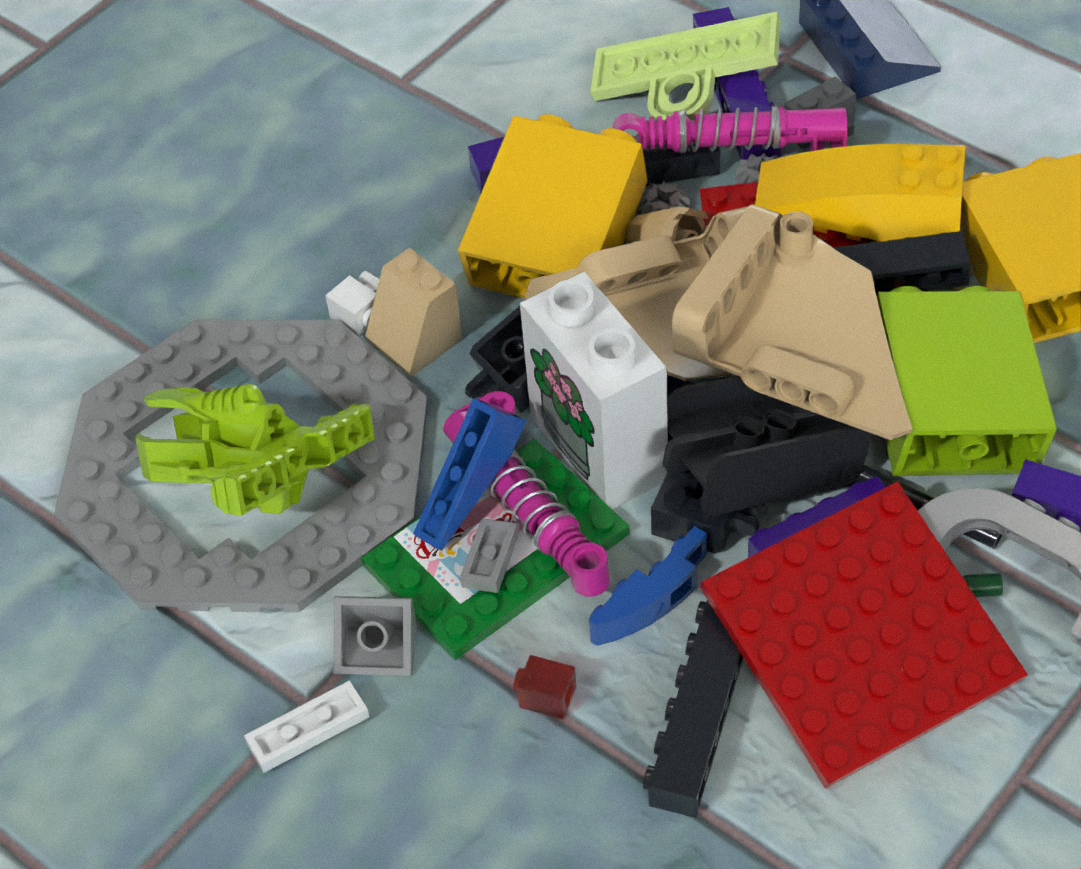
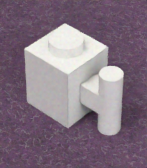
M367 271L361 273L359 281L350 275L325 295L330 319L341 321L358 337L367 331L379 279Z

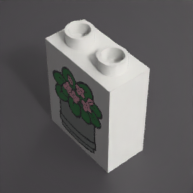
M585 272L568 280L561 281L553 287L521 302L520 311L531 418L580 480L611 509L662 484L667 474L666 469L662 465L665 447L668 443L666 366Z

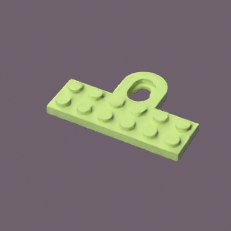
M778 12L596 49L590 93L594 101L649 90L647 107L650 115L654 116V120H657V116H662V120H666V115H671L673 111L685 110L687 117L690 120H694L695 114H700L702 109L706 114L712 106L715 77L778 65L781 26ZM684 83L694 84L684 101L676 104L670 102L669 94L675 87Z

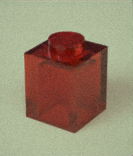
M534 655L529 656L525 668L518 669L513 683V690L517 691L519 708L562 720L566 716L577 688L574 666Z

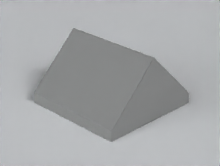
M335 596L334 674L411 676L418 629L412 598Z

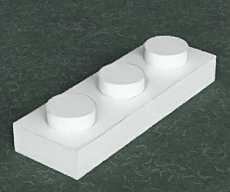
M349 680L244 735V738L263 773L370 716L366 705Z

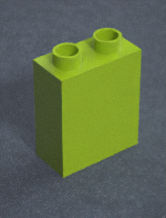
M903 286L889 292H878L877 301L888 346L913 428L912 433L892 440L885 438L893 476L1020 474L1025 459L1042 464L1057 428L1020 291H991L984 286H971L960 291L922 292L916 287Z

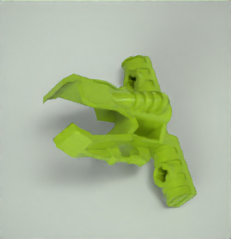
M243 384L208 392L188 387L156 390L144 396V402L147 406L179 408L187 411L186 413L173 416L177 439H151V437L143 436L141 433L135 436L143 477L151 482L212 484L211 497L216 507L220 508L223 513L242 516L256 507L263 513H283L292 504L300 503L310 468H325L376 439L370 404H353L333 416H322L314 427L300 426L285 415L281 405L266 403L265 397L254 384Z

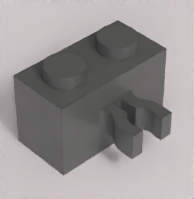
M836 76L784 103L786 110L846 108L847 136L849 137L854 134L853 122L856 93ZM796 143L803 150L810 146V143Z

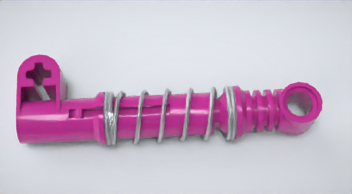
M772 106L771 111H758V108L755 107L754 112H741L737 108L736 112L723 113L720 108L718 113L705 114L702 109L700 114H695L694 120H690L687 117L685 110L673 111L671 115H666V120H662V116H657V120H654V116H649L647 121L645 116L640 117L634 113H624L615 119L612 128L622 131L626 129L637 131V135L633 138L637 143L642 144V150H646L649 145L650 150L655 149V145H658L659 149H663V145H667V149H672L675 153H685L689 145L693 152H696L699 147H709L713 152L716 147L726 146L730 151L734 146H745L749 150L752 145H762L767 150L770 144H772L774 149L784 148L787 144L810 143V151L825 149L823 142H829L830 148L847 146L846 108L786 110L782 106Z
M495 391L478 399L500 406L517 415L515 401L506 392ZM471 403L453 412L445 421L443 431L452 443H454ZM513 450L509 459L488 486V488H491L490 493L492 497L501 498L502 508L507 511H513L512 519L514 522L524 524V534L534 535V544L538 550L546 555L553 556L556 562L571 577L572 586L578 594L586 597L602 594L610 584L608 558L605 549L599 544L591 543L580 532V524L576 517L568 511L566 506L558 503L556 495L551 491H547L545 483L536 478L535 472L527 467L523 458L519 456L516 450Z

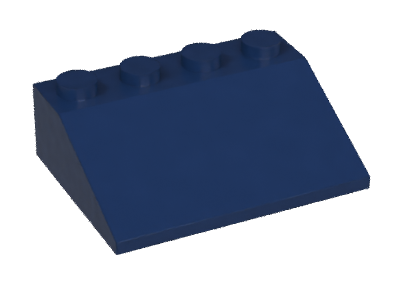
M800 0L799 24L840 80L856 93V99L941 72V66L889 0Z

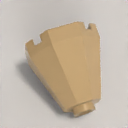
M679 206L637 215L628 224L626 240L629 244L667 235L674 242L699 236L707 228L703 218L708 219L705 211Z

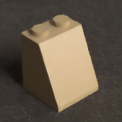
M409 247L382 267L365 335L366 340L407 375L412 377L463 340L456 284Z

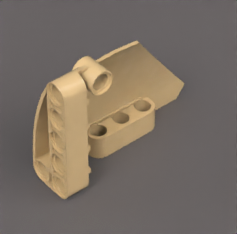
M753 204L750 205L676 305L672 318L674 352L740 376L745 385L756 392L880 437L892 440L912 433L913 428L888 346L871 271L813 235V221L808 214L796 211L783 216L781 213Z
M748 207L718 213L712 217L705 232L699 236L673 242L670 236L664 235L593 252L583 258L575 269L531 279L524 301L561 281L568 280L585 272L666 366L667 375L684 381L731 375V373L676 354L673 350L672 318L681 297Z

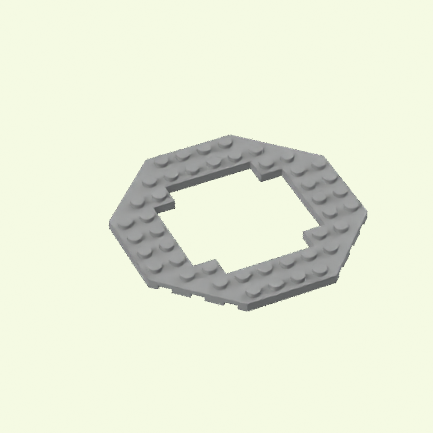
M194 320L82 394L54 516L57 523L141 610H157V606L178 607L179 611H209L210 607H230L231 612H262V608H283L284 612H301L363 566L362 556L416 520V502L419 495L421 457L423 456L425 440V420L428 413L427 395L339 320ZM237 366L242 368L258 384H261L287 366L338 412L353 404H370L376 439L345 456L346 464L362 480L252 559L230 538H227L201 558H198L121 481L122 478L141 466L138 448L129 439L175 409L147 406L144 402V396L156 390L188 387L197 388L202 391Z

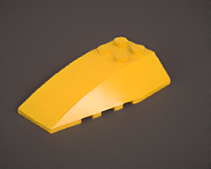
M922 143L867 144L821 149L761 162L755 205L781 213L783 216L790 212H804L812 218L814 231L827 233L828 229L846 233V238L861 241L862 237L881 242L944 232L960 231L966 145Z

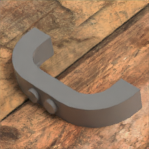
M965 488L938 496L918 510L944 551L947 550L957 537L966 532L979 529L991 530L1074 573L1081 580L1080 527L1064 517L1056 520L1044 514L1046 510L1032 500L1025 499L1022 502L996 490ZM1081 613L1069 632L1071 641L1081 646Z

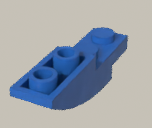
M694 526L685 537L680 536L674 542L669 555L662 562L657 561L652 566L648 576L636 569L627 580L622 579L616 585L609 600L604 605H598L590 615L591 643L599 646L634 634L661 619L682 603L697 588V565L707 555V533Z

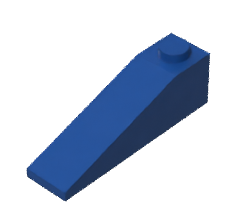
M473 398L413 535L436 549H444L511 456L526 420L500 406Z

